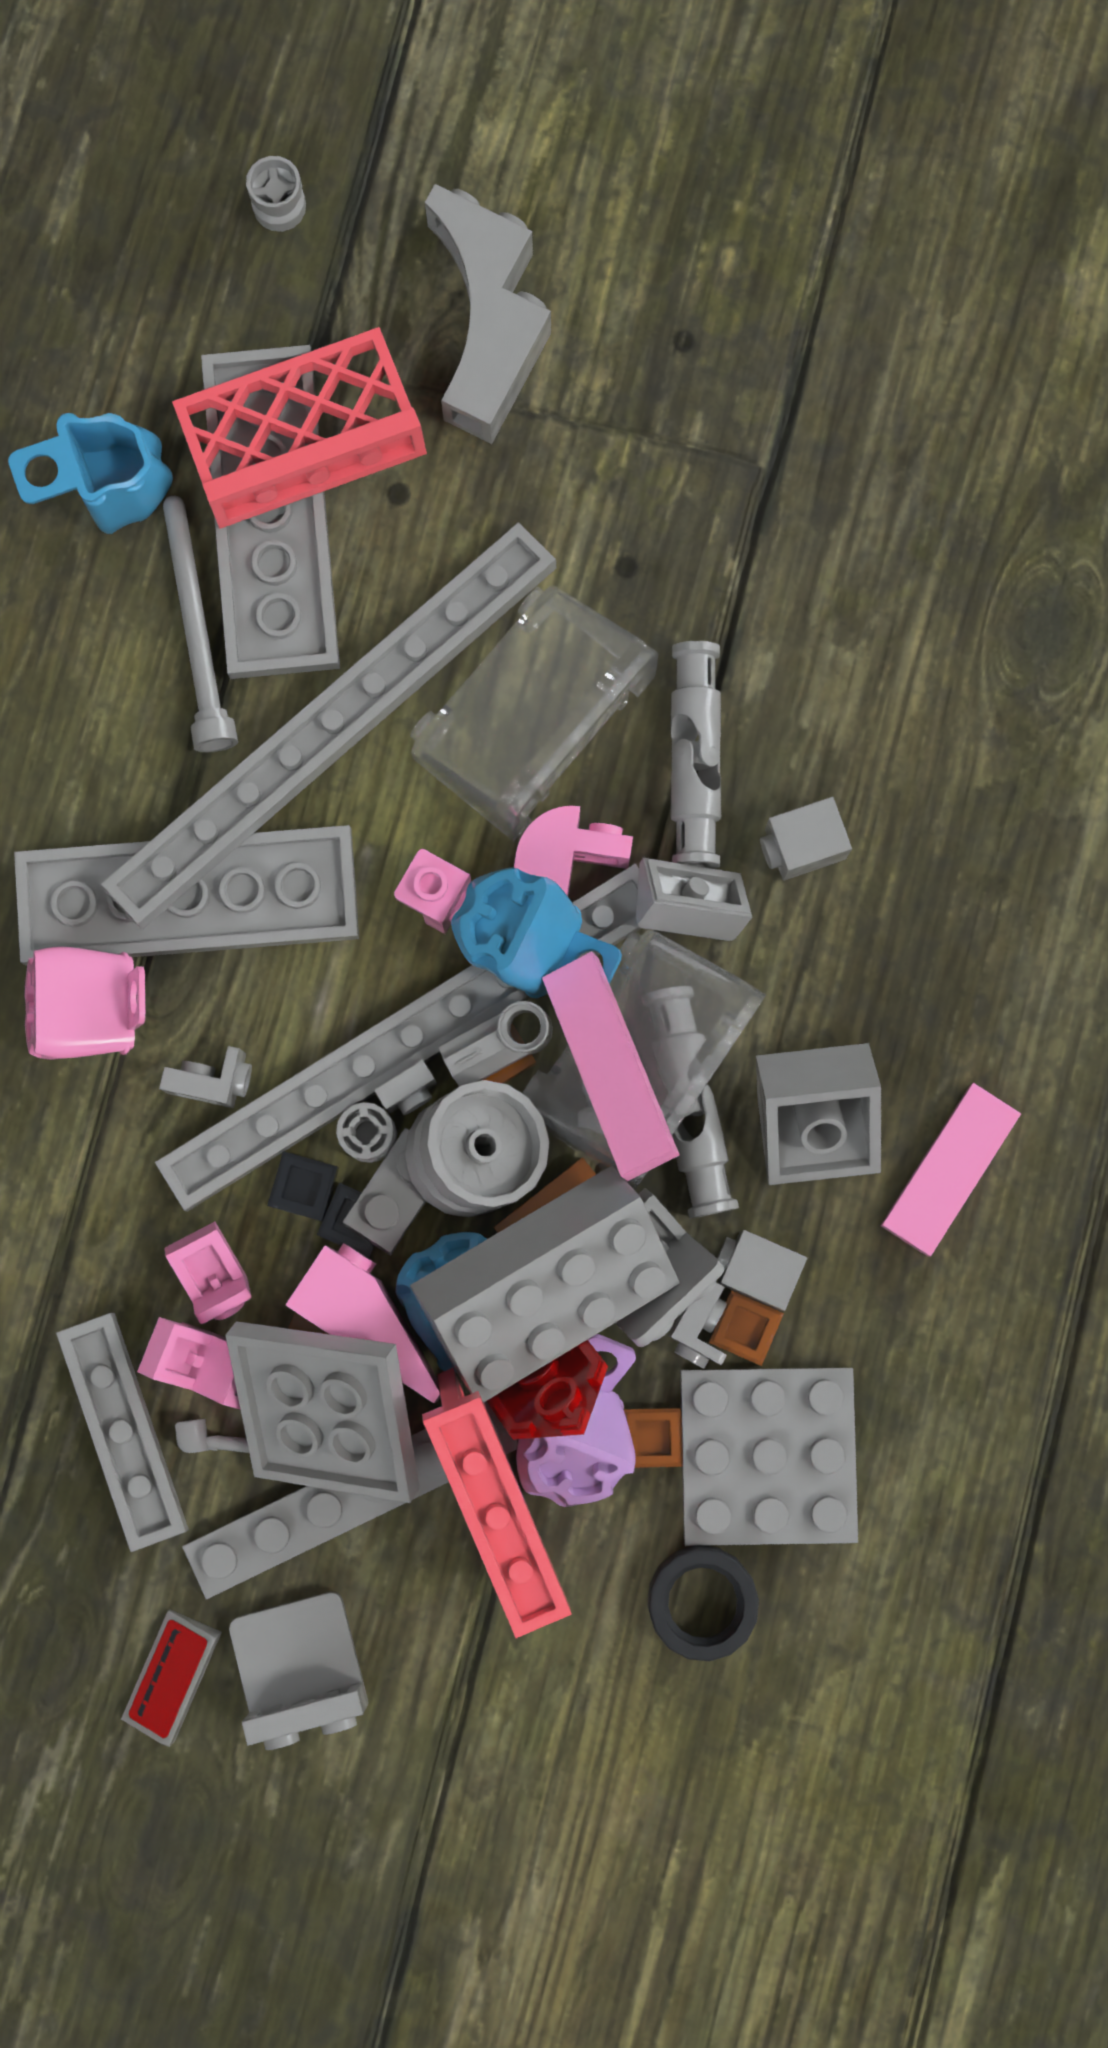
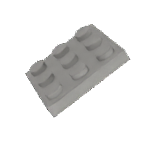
M236 1322L225 1336L254 1477L411 1503L420 1487L396 1344Z
M853 1368L680 1370L683 1449V1530L685 1546L858 1543Z

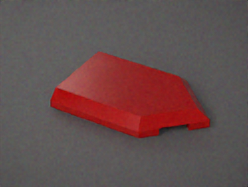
M586 1340L487 1400V1403L513 1440L584 1435L608 1365L591 1343Z

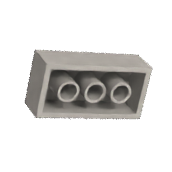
M610 1166L409 1286L453 1368L471 1394L479 1391L484 1403L680 1284L641 1197L620 1176L617 1170Z

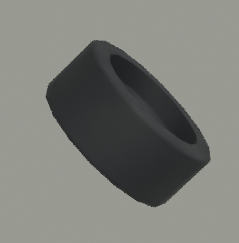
M694 1545L675 1551L658 1566L649 1584L647 1607L656 1634L670 1650L689 1660L710 1662L731 1655L747 1642L757 1623L759 1597L753 1578L736 1557L718 1547ZM696 1568L714 1569L725 1575L733 1585L737 1597L736 1613L730 1625L721 1633L707 1638L691 1636L680 1630L672 1620L668 1607L669 1593L675 1581L685 1572Z

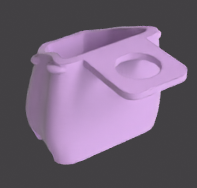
M600 1334L594 1335L588 1341L597 1352L606 1351L612 1353L617 1358V1363L605 1374L584 1435L519 1439L516 1461L522 1487L528 1494L549 1498L562 1507L591 1503L609 1497L613 1494V1488L625 1474L633 1473L635 1468V1449L623 1410L624 1404L619 1395L612 1391L635 1362V1351L629 1346Z

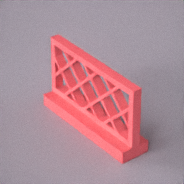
M379 327L172 401L219 529L427 454L420 422L414 407H411ZM375 349L379 362L370 378L346 369L353 356ZM315 370L329 377L320 394L316 396L295 388L301 375ZM384 375L386 376L389 385L381 382ZM340 380L364 389L353 410L329 401ZM264 389L277 394L266 415L243 407L250 393ZM374 394L396 401L400 411L379 420L364 414ZM288 399L312 408L301 429L277 420ZM208 408H214L225 413L214 434L194 427L189 415ZM323 412L347 421L340 434L329 438L321 437L312 432ZM236 418L260 426L249 447L225 439ZM271 431L294 439L287 453L272 457L260 452ZM199 442L207 444L204 453ZM219 449L242 458L235 472L215 479L212 478L209 468Z
M454 1368L437 1374L442 1406L422 1414L423 1423L515 1638L572 1615L567 1598L479 1391L465 1396Z

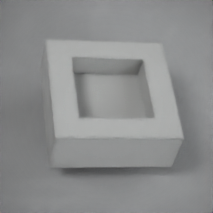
M421 1060L374 1091L389 1114L400 1109L403 1115H407L432 1099L428 1090L437 1085V1082L424 1061Z

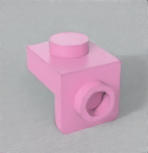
M420 849L396 888L394 896L399 902L423 914L427 925L445 934L451 925L454 914L460 909L465 900L471 877L470 874L427 850Z
M215 1221L164 1248L168 1262L193 1302L194 1314L200 1324L206 1323L213 1318L215 1320H223L234 1315L243 1307L244 1302L251 1298L247 1276Z

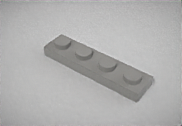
M109 1313L57 1332L56 1334L130 1552L187 1532L189 1528L115 1313Z

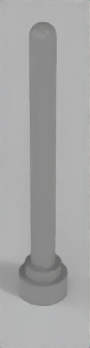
M169 496L163 503V510L199 712L194 715L195 723L190 726L194 750L198 752H217L232 748L238 744L235 721L233 718L228 717L227 710L220 706L185 504L180 497Z

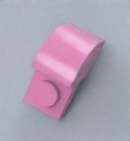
M580 806L558 807L537 817L524 831L517 847L514 868H518L531 875L547 877L555 881L568 896L573 861L627 869L629 867L633 836L622 835L623 829L621 827L605 823H591L589 830L578 829Z
M159 1317L137 1372L157 1381L192 1390L222 1405L240 1409L226 1338L184 1322L178 1323Z

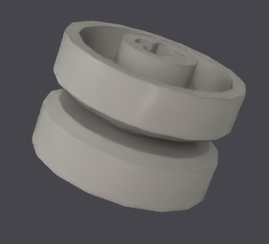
M482 1080L459 1086L419 1113L407 1135L405 1160L410 1180L426 1202L445 1214L469 1218L500 1209L502 1206L512 1204L531 1191L537 1185L547 1166L549 1138L543 1117L527 1096L508 1084Z

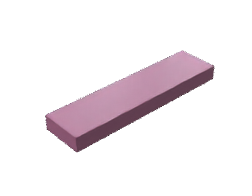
M591 951L542 977L620 1176L629 1181L679 1156L680 1154L599 958Z

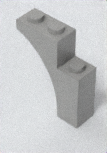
M435 184L425 201L427 224L454 258L462 274L470 301V324L467 341L460 364L441 400L444 421L492 444L551 335V311L546 309L545 304L540 299L530 293L523 291L517 294L513 293L533 256L532 231L527 228L526 224L510 213L501 212L498 215L480 206L472 195L463 190L452 189L449 191Z

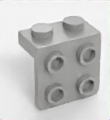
M646 1188L638 1195L644 1203L680 1284L616 1322V1325L638 1347H644L651 1341L663 1337L673 1326L674 1320L694 1301L704 1298L712 1291L717 1279L724 1272V1266L691 1237Z
M336 1592L323 1593L242 1615L231 1622L229 1627L230 1636L249 1709V1714L242 1721L247 1746L264 1742L265 1750H274L300 1741L298 1734L300 1731L321 1726L323 1735L341 1732L357 1725L355 1717L364 1714L369 1702L344 1602L340 1594Z

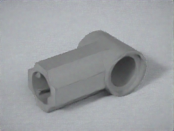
M518 1001L510 1004L502 1013L438 1048L452 1077L458 1086L482 1081L518 1060L540 1052L550 1042L553 1026L550 1017L540 1006L528 1001ZM533 1013L539 1018L541 1024L540 1033L534 1041L527 1044H519L512 1038L511 1024L519 1014Z

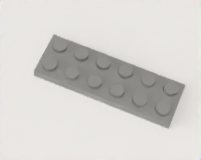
M302 345L201 355L204 390L311 352V346ZM314 371L301 375L295 388L316 395ZM264 389L249 394L243 407L266 415L277 394ZM288 399L277 420L301 429L312 408ZM214 408L206 409L207 432L214 434L225 414L224 412ZM236 418L225 439L249 447L260 426ZM319 423L315 426L313 434L319 435ZM271 431L260 452L272 457L285 454L290 450L294 439ZM219 449L210 466L212 478L215 479L235 472L242 458ZM325 491L219 529L215 519L227 673L230 679L340 669Z
M350 825L253 833L143 930L105 892L101 883L150 841L14 852L20 963L25 966L28 965L29 958H33L35 950L49 947H73L113 954L126 952L130 957L359 939L353 841Z

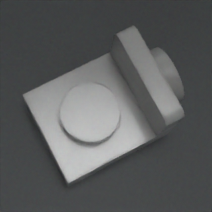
M228 1046L220 1079L214 1078L216 1070L214 1067L182 1061L180 1070L164 1067L159 1089L170 1095L234 1108L236 1097H245L247 1093L252 1065L245 1063L246 1053L240 1048Z
M717 1282L707 1296L694 1301L678 1316L668 1334L670 1338L679 1342L674 1353L703 1369L709 1359L722 1365L727 1356L697 1338L702 1329L709 1333L713 1331L726 1308L727 1303L719 1299L725 1287Z

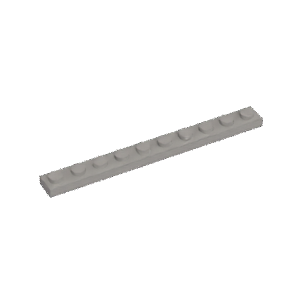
M518 522L101 883L105 892L143 930L556 569V558Z
M636 863L573 902V905L577 906L581 911L582 925L579 932L611 945H616L642 929L637 926L636 920L639 868ZM588 951V952H585V953L581 954L578 958L584 956L585 954H587V953H589V952H591V951ZM592 951L596 956L600 955V953ZM471 965L162 1157L155 1164L184 1211L188 1212L278 1156L283 1151H286L339 1118L352 1105L362 1103L376 1094L374 1091L376 1088L421 1060L427 1063L440 1055L441 1052L438 1047L502 1013L510 1004L526 1001L531 997L523 990L504 983L491 972Z

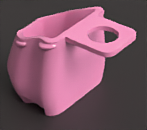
M49 947L35 950L33 958L28 960L25 982V1033L29 1054L49 1060L120 1052V1054L126 1055L134 1047L135 1029L143 1025L145 1021L144 967L137 966L134 968L133 958L126 952L113 954L73 947Z

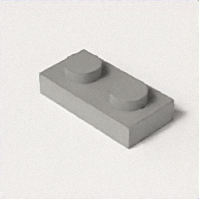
M406 1128L343 1221V1226L363 1239L368 1240L390 1256L426 1203L410 1180L405 1160L407 1135L409 1132Z

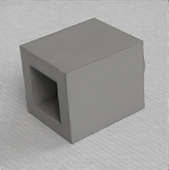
M834 797L769 818L765 827L767 836L760 838L761 848L769 868L774 869L778 867L783 881L846 860L852 850Z
M742 1230L739 1232L736 1240L726 1237L719 1251L717 1259L724 1266V1272L720 1276L718 1284L778 1311H785L807 1257L746 1230Z

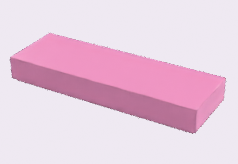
M975 1083L970 1084L880 1226L924 1255L931 1256L1021 1113Z

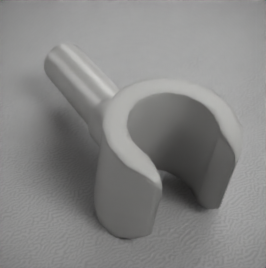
M206 1419L177 1422L175 1425L177 1446L186 1453L208 1450L249 1453L246 1438L222 1435L207 1436Z

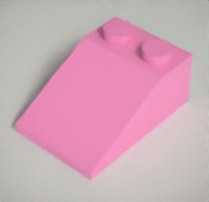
M344 1243L338 1252L324 1246L286 1303V1306L330 1335L396 1344L402 1383L432 1403L437 1402L440 1399L438 1379L382 1281L370 1274L376 1263Z

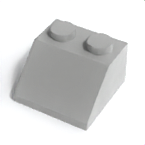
M869 1043L756 1056L758 1107L769 1185L881 1173V1084Z

